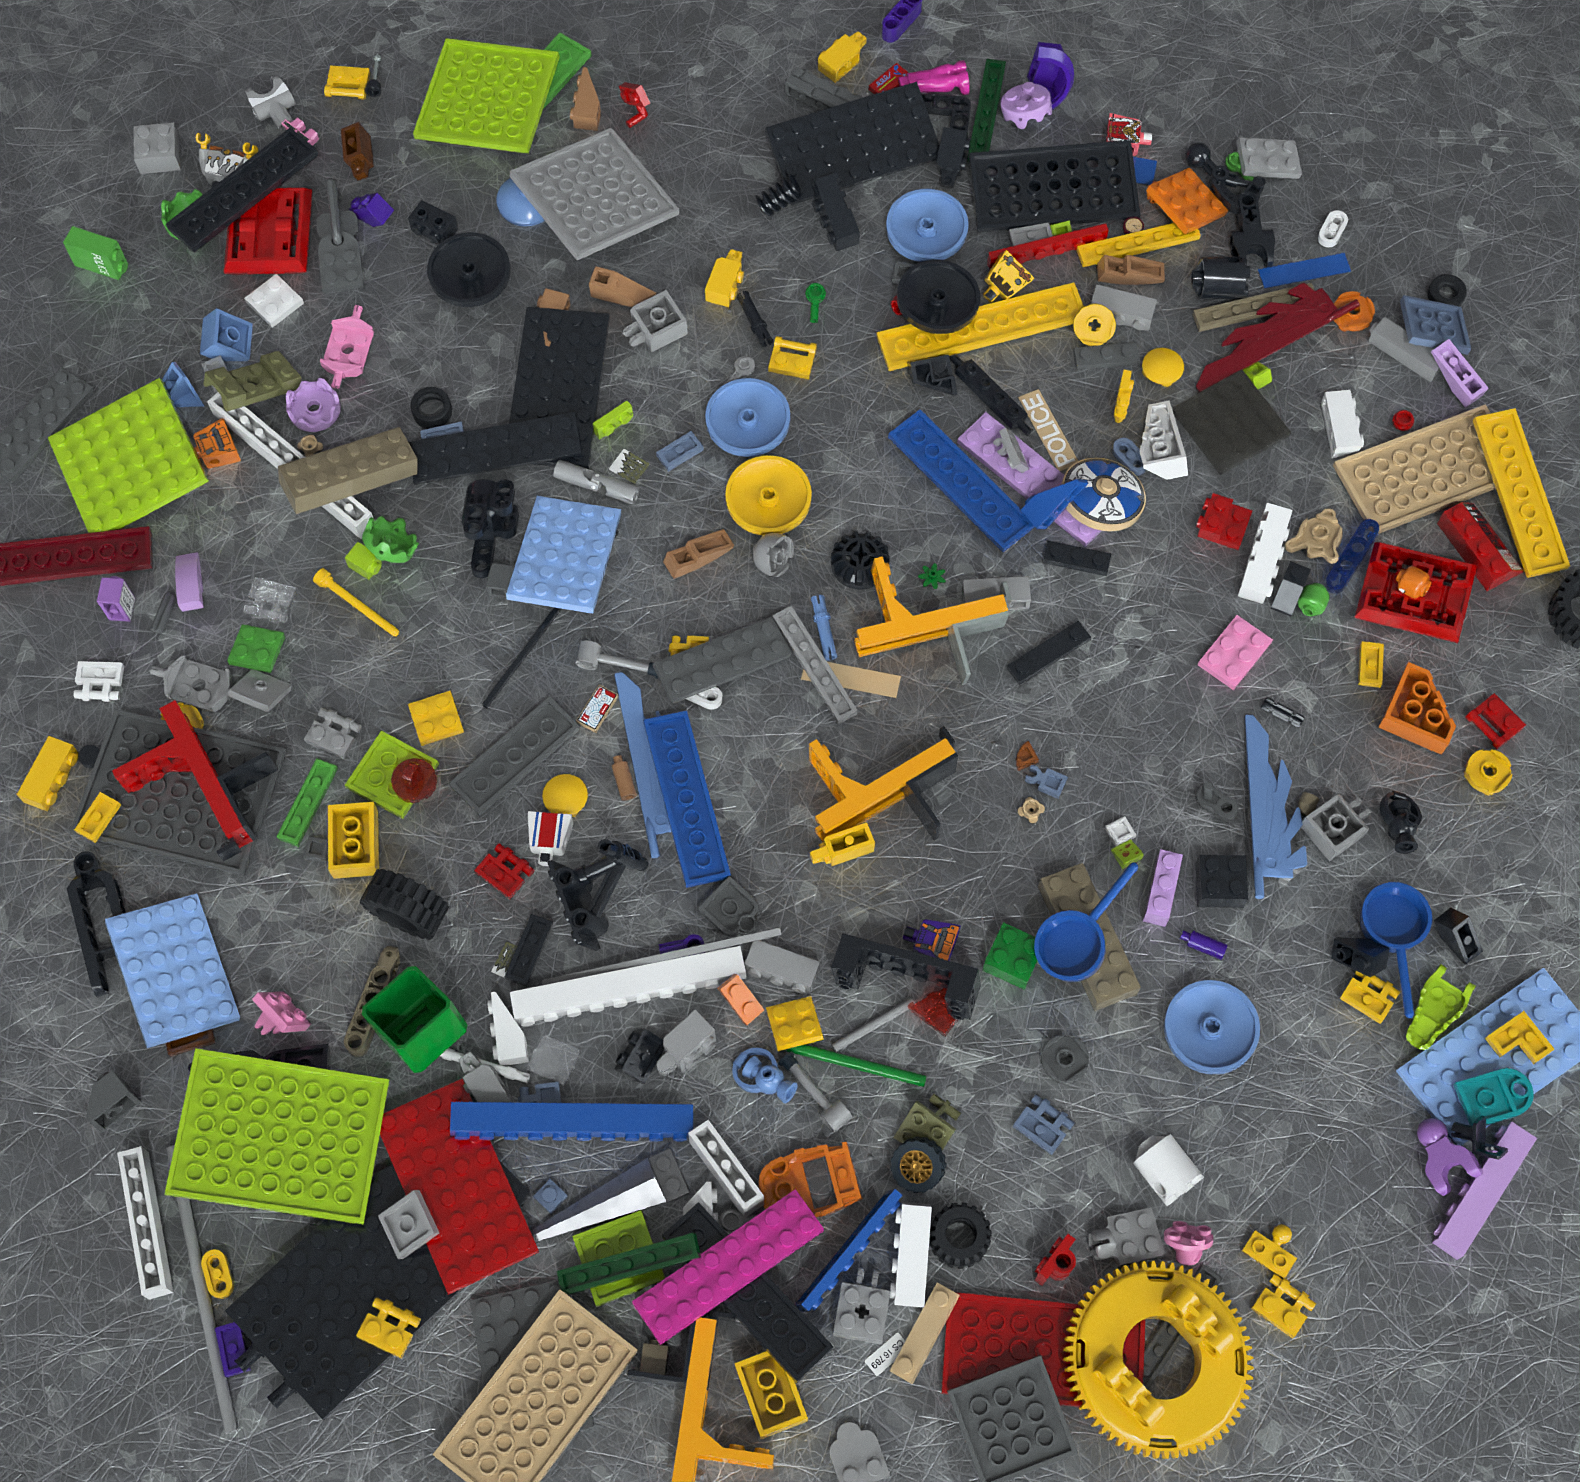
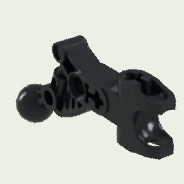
M1199 142L1191 144L1185 153L1188 165L1193 168H1202L1210 176L1211 192L1229 212L1236 214L1239 231H1231L1229 238L1232 257L1246 258V255L1256 254L1261 257L1266 268L1272 267L1275 246L1273 229L1262 230L1258 205L1265 186V179L1261 176L1255 177L1253 181L1241 179L1239 175L1229 173L1226 167L1217 166L1211 160V151L1207 145ZM1226 186L1234 188L1241 186L1246 189L1243 193L1235 195Z

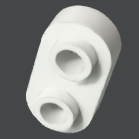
M1335 210L1329 213L1318 235V242L1322 246L1333 247L1338 243L1348 223V217L1344 212Z
M714 687L686 699L706 709H716L722 703V692L719 688Z

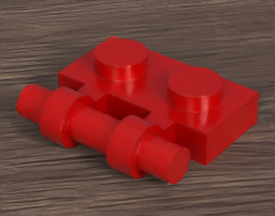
M499 843L494 849L499 854L497 858L488 854L474 872L508 899H511L525 883L524 879L519 875L524 872L527 876L531 877L535 869L529 866V862L524 858L520 859L513 854L514 851L509 847L505 848ZM509 861L515 867L510 870L504 863Z

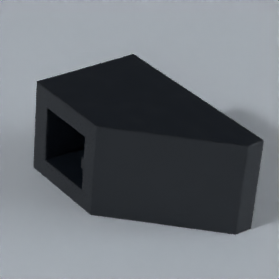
M1337 937L1334 939L1331 959L1368 977H1372L1387 968L1390 948L1371 939Z

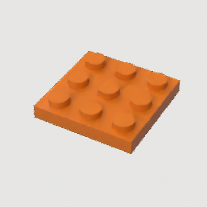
M1190 167L1149 185L1146 190L1184 234L1224 217L1229 211Z

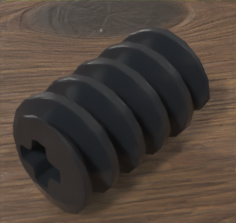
M792 174L788 175L789 182L785 178L782 179L783 186L776 182V190L770 186L768 188L770 194L762 191V199L756 195L759 207L766 215L772 217L774 212L781 211V207L786 208L788 203L792 204L795 202V199L799 200L801 198V188Z

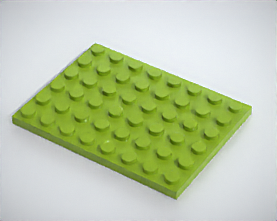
M195 1048L165 1195L364 1224L389 1079Z

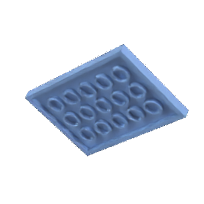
M537 496L506 593L507 600L593 614L621 517V509Z
M197 893L105 919V924L147 1048L240 1020L236 1003Z

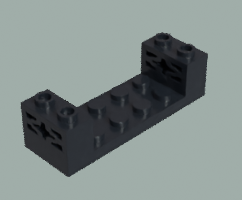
M842 933L831 966L835 982L840 988L858 990L866 965H869L871 969L877 971L884 969L891 971L896 976L903 977L907 975L919 982L925 983L930 981L936 983L939 987L947 988L945 994L947 1013L957 1020L971 1019L981 987L978 968Z

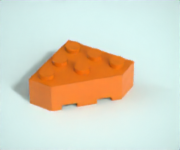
M1408 662L1401 673L1378 728L1442 755L1449 745L1456 724L1446 710V704L1440 691H1437L1432 681L1433 677L1430 671Z

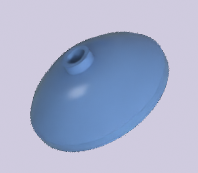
M511 178L502 184L497 193L496 201L498 210L505 220L518 226H534L545 221Z

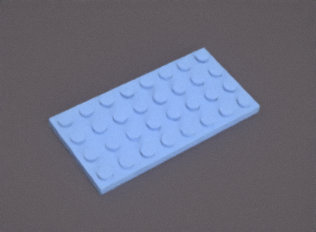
M1542 968L1431 1045L1429 1049L1424 1050L1405 1063L1396 1072L1430 1116L1441 1120L1446 1125L1448 1138L1452 1139L1455 1145L1462 1146L1469 1140L1452 1137L1451 1133H1455V1131H1451L1454 1122L1469 1125V1122L1453 1084L1499 1069L1510 1068L1521 1072L1529 1079L1535 1094L1580 1062V1012L1549 973ZM1525 1011L1555 1050L1533 1064L1519 1045L1502 1057H1499L1485 1038ZM1514 1084L1513 1089L1515 1093L1521 1096L1524 1095V1087L1521 1084Z

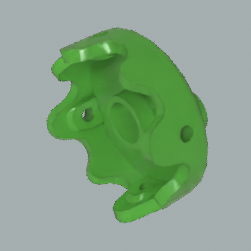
M194 189L192 193L178 192L172 201L169 202L165 199L161 203V221L167 233L177 240L179 239L167 229L166 223L201 197L202 193L199 190Z
M383 516L378 517L375 521L374 518L370 517L362 534L364 545L381 561L392 563L407 562L413 557L419 545L416 542V534L408 535L406 533V522L402 518L389 522Z

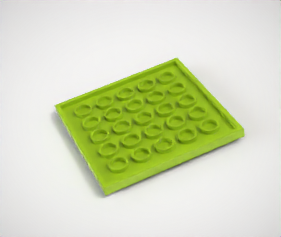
M446 38L413 132L414 138L529 154L560 58L559 52Z
M161 378L150 382L48 437L88 533L119 530L209 482Z

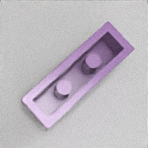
M1160 849L1156 858L1143 922L1166 926L1171 913L1183 857L1182 854Z

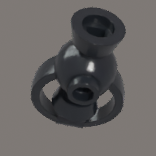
M1397 791L1389 792L1382 798L1379 806L1381 816L1389 826L1388 835L1391 839L1395 840L1396 852L1401 854L1412 853L1418 848V844L1413 836L1417 832V827L1422 820L1421 811L1418 805L1406 794ZM1388 799L1395 800L1388 805Z

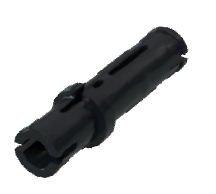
M742 291L745 299L739 293L737 300L751 324L752 332L757 335L760 345L768 347L765 339L770 346L773 343V338L767 330V324L765 320L761 319L749 292Z

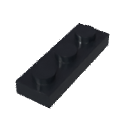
M1047 541L1043 563L1107 576L1111 553Z
M534 914L530 915L504 976L505 979L527 987L552 928L553 921Z

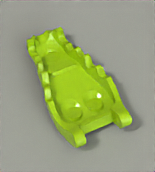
M1442 964L1439 965L1423 985L1413 1021L1405 1035L1407 1041L1420 1050L1429 1049L1438 1035L1443 1033L1452 1022L1463 1014L1470 996L1476 985L1469 982L1462 992L1443 980L1441 977L1445 974L1447 968Z

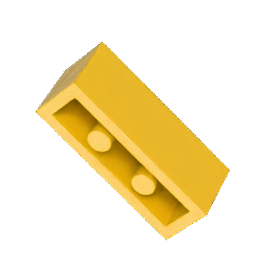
M48 736L22 783L17 796L24 803L48 812L50 806L56 802L60 787L66 783L71 767L77 763L79 752L70 743Z

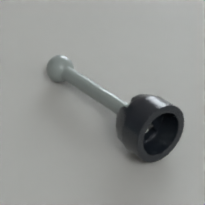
M380 55L373 57L375 62L373 78L368 80L365 85V93L371 97H377L381 94V84L376 80L378 64L381 61Z

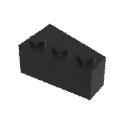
M838 172L815 179V196L812 201L814 211L816 213L819 212L822 228H826L828 232V241L830 245H834L836 251L858 245L860 232L851 208L848 209L844 200L846 193L844 190L840 191L839 189L840 177Z

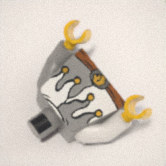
M201 133L196 134V141L201 144V148H199V164L202 174L211 185L210 189L258 153L256 145H252V150L249 151L250 143L248 142L243 145L244 152L212 145L207 148L211 141L210 136L205 133L206 138L202 142Z

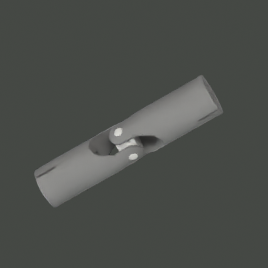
M559 460L555 466L553 477L590 489L631 505L636 503L639 496L640 487L563 460Z

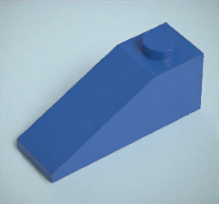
M1076 479L1032 495L1025 501V506L1021 511L1036 529H1047L1089 482Z

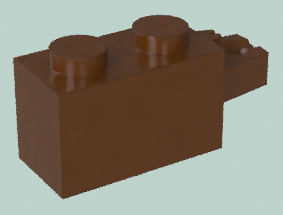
M357 122L342 128L341 138L343 160L352 169L355 179L359 181L368 177L369 169L373 168L374 165L371 136Z

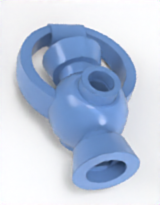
M748 1049L741 1052L733 1062V1078L736 1084L744 1091L750 1093L762 1092L765 1094L777 1093V1096L783 1103L789 1102L797 1091L798 1084L789 1080L784 1081L783 1072L778 1068L775 1057L766 1049ZM752 1055H762L767 1057L772 1062V1065L762 1067V1063L756 1056L751 1057L748 1061L747 1059ZM746 1061L742 1076L750 1079L755 1078V1085L746 1084L738 1077V1069Z

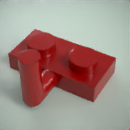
M624 82L619 86L620 96L625 103L635 105L639 112L626 121L627 126L631 128L647 118L648 112L645 106L650 104V101L642 85Z

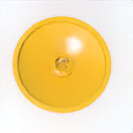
M767 455L752 458L738 466L727 482L725 496L727 509L732 519L746 531L763 536L768 533L783 534L797 527L809 512L812 491L808 477L798 465L779 456Z

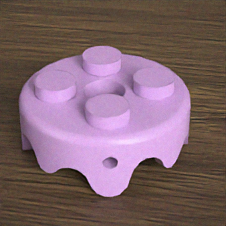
M1026 82L1009 89L1001 98V109L1005 121H1013L1019 129H1024L1029 119H1036L1037 122L1042 121L1045 114H1052L1050 92L1044 86L1032 82Z
M318 378L315 382L302 381L295 391L288 390L286 393V411L291 422L303 431L319 432L334 424L339 417L341 404L337 392L322 378ZM319 405L318 410L309 411L310 406Z

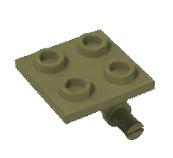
M934 1093L928 1102L935 1105L939 1110L934 1113L916 1101L893 1138L903 1143L907 1139H913L916 1136L920 1138L927 1137L929 1140L935 1141L943 1151L956 1128L940 1117L946 1113L956 1121L961 1112L950 1105L951 1102L948 1100L945 1102Z

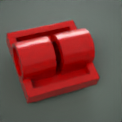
M1067 1234L1064 1239L1059 1236L1049 1251L1052 1256L1050 1258L1045 1256L1034 1271L1038 1274L1034 1281L1043 1286L1049 1277L1055 1281H1062L1070 1275L1076 1265V1257L1069 1250L1076 1240L1070 1234ZM1056 1261L1063 1262L1066 1268L1058 1267Z

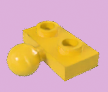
M1284 1224L1275 1226L1272 1231V1241L1254 1230L1243 1247L1242 1252L1284 1279L1297 1260L1295 1256L1280 1247L1291 1240V1229Z

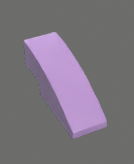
M198 552L176 556L175 581L178 606L182 612L204 608Z

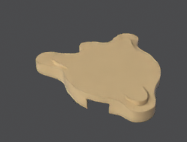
M1325 509L1321 513L1316 514L1315 518L1305 519L1299 527L1298 534L1285 543V549L1290 553L1307 549L1308 558L1323 557L1328 563H1336L1339 559L1337 547L1340 545L1343 537L1342 527L1338 524L1336 512L1332 509Z

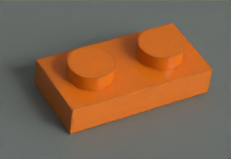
M733 974L717 988L745 1025H748L764 1011L738 974Z

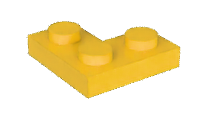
M1525 1011L1485 1038L1499 1057H1502L1519 1045L1533 1064L1555 1050Z

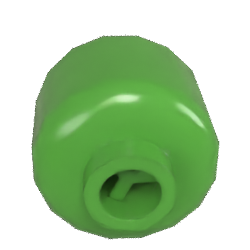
M1312 583L1303 588L1297 604L1300 610L1307 616L1321 615L1327 607L1330 595L1325 586L1319 583Z

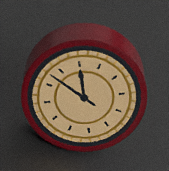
M1137 217L1126 219L1123 225L1125 235L1144 229L1143 221Z

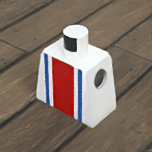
M528 811L531 852L539 854V865L548 866L547 862L553 859V855L562 856L565 853L573 827L572 815Z

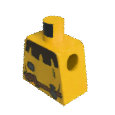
M1006 250L999 255L984 278V281L990 287L983 293V296L990 303L998 295L1003 300H1006L1030 283L1034 277Z

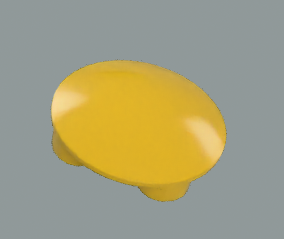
M1156 348L1149 351L1142 362L1143 376L1164 387L1171 386L1184 372V362L1181 356L1168 348Z
M561 774L547 782L542 797L546 809L551 813L571 814L572 817H575L585 806L588 792L580 778L571 774Z

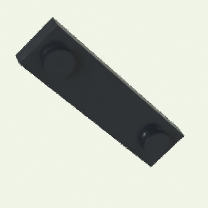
M1077 621L1008 664L1007 670L1020 685L1089 642L1091 636L1082 624Z

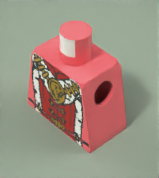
M1113 113L1109 114L1106 142L1131 140L1133 156L1138 154L1139 145L1151 146L1152 133L1141 132L1140 120Z

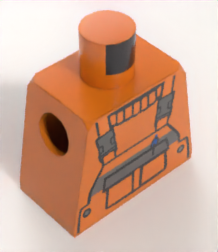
M223 418L193 435L197 444L193 448L198 459L202 458L207 468L210 469L241 461Z

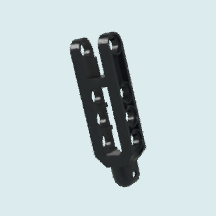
M84 851L79 853L73 861L76 877L67 887V893L91 988L94 995L98 998L109 994L102 961L115 957L116 954L113 946L99 950L85 896L90 890L104 887L107 892L105 898L110 904L112 917L124 914L126 910L118 881L113 878L112 874L101 870L100 863L93 853Z

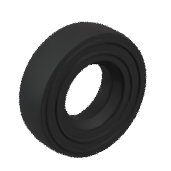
M1450 274L1437 276L1428 288L1429 301L1458 307L1462 305L1467 294L1464 282ZM1442 287H1450L1454 290L1455 296L1445 298L1440 294L1439 290Z

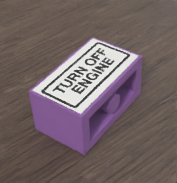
M117 576L102 578L97 603L109 620L131 622L135 597L124 579Z

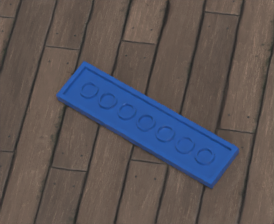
M918 410L888 433V438L1002 552H1005L1035 528L1021 509L921 410Z
M687 711L644 719L643 725L686 888L731 877Z

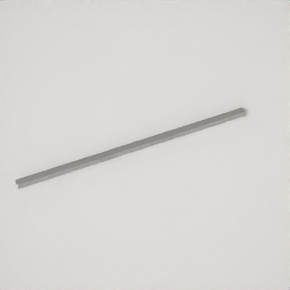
M771 929L542 980V985L662 962L780 936L781 929Z

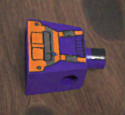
M925 919L920 930L907 926L903 940L915 943L913 952L950 961L961 926Z

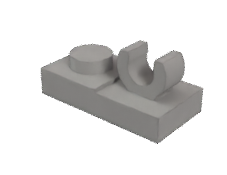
M1007 428L1000 430L1002 438H997L993 442L997 447L1003 444L1002 449L997 451L998 454L1001 456L1008 454L1007 461L1012 469H1016L1021 473L1029 470L1014 433Z

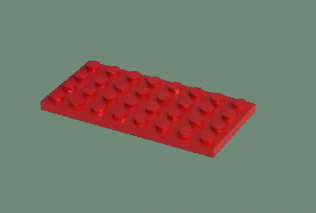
M463 1078L383 1113L380 1136L405 1194L408 1195L413 1190H420L440 1232L426 1244L448 1295L539 1253L490 1140H481L479 1136H470L467 1140L455 1139V1136H450L451 1102H473L470 1094L463 1087L465 1084Z
M955 1292L960 1296L946 1321L941 1394L948 1395L947 1390L1041 1355L1060 1406L1079 1408L1083 1404L1082 1400L1074 1401V1398L1079 1394L1077 1391H1070V1388L1075 1386L1074 1381H1066L1072 1376V1372L1065 1371V1368L1071 1366V1362L1063 1360L1070 1356V1352H1066L1063 1349L1071 1346V1343L1064 1339L1073 1335L1066 1331L1068 1327H1075L1069 1320L1072 1317L1078 1318L1073 1311L1076 1308L1082 1309L1079 1304ZM1146 1320L1138 1322L1129 1331L1122 1352L1123 1363L1142 1384ZM1081 1339L1076 1342L1081 1343V1365L1077 1366V1369L1085 1366V1343Z

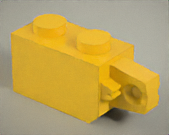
M857 31L850 37L844 34L840 39H836L831 47L820 53L818 57V70L836 83L859 63L860 50L866 44L867 38Z
M731 249L726 258L716 259L705 288V300L707 302L729 307L731 301L736 299L738 293L737 285L738 283L741 284L744 278V271H742L741 266L742 252Z
M867 822L825 837L824 842L819 844V849L810 852L812 863L817 864L825 861L826 864L835 866L874 852L875 841Z

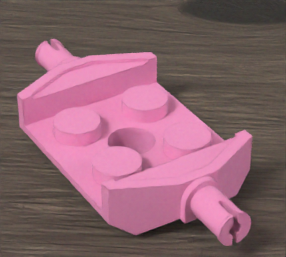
M355 305L351 317L336 319L331 322L333 329L324 358L320 359V363L328 373L334 375L331 384L332 388L339 389L342 378L357 377L363 372L374 330L372 326L360 319L363 310L362 306ZM350 347L354 349L353 352L349 354L343 353V351L346 348Z

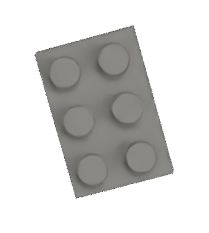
M1238 138L1236 144L1243 176L1293 179L1301 177L1302 170L1294 140Z

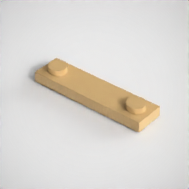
M938 1282L936 1283L890 1372L911 1384L914 1383L960 1296L959 1294Z

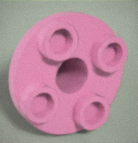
M1175 1221L1172 1227L1164 1231V1241L1176 1251V1261L1189 1266L1197 1264L1202 1256V1251L1213 1245V1235L1211 1234V1228L1208 1226H1191L1183 1221Z

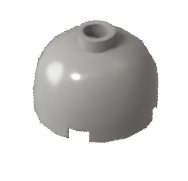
M779 533L763 535L753 547L755 566L762 573L773 577H779L786 572L789 565L785 564L788 558H792L794 554L792 539Z

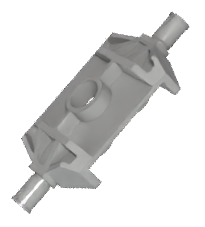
M181 655L168 669L153 665L150 670L151 675L164 679V694L168 699L216 712L223 707L227 700L232 698L229 696V690L232 688L233 680L232 674L227 668L224 671L187 660L185 656ZM200 682L205 683L203 690H194L196 684Z

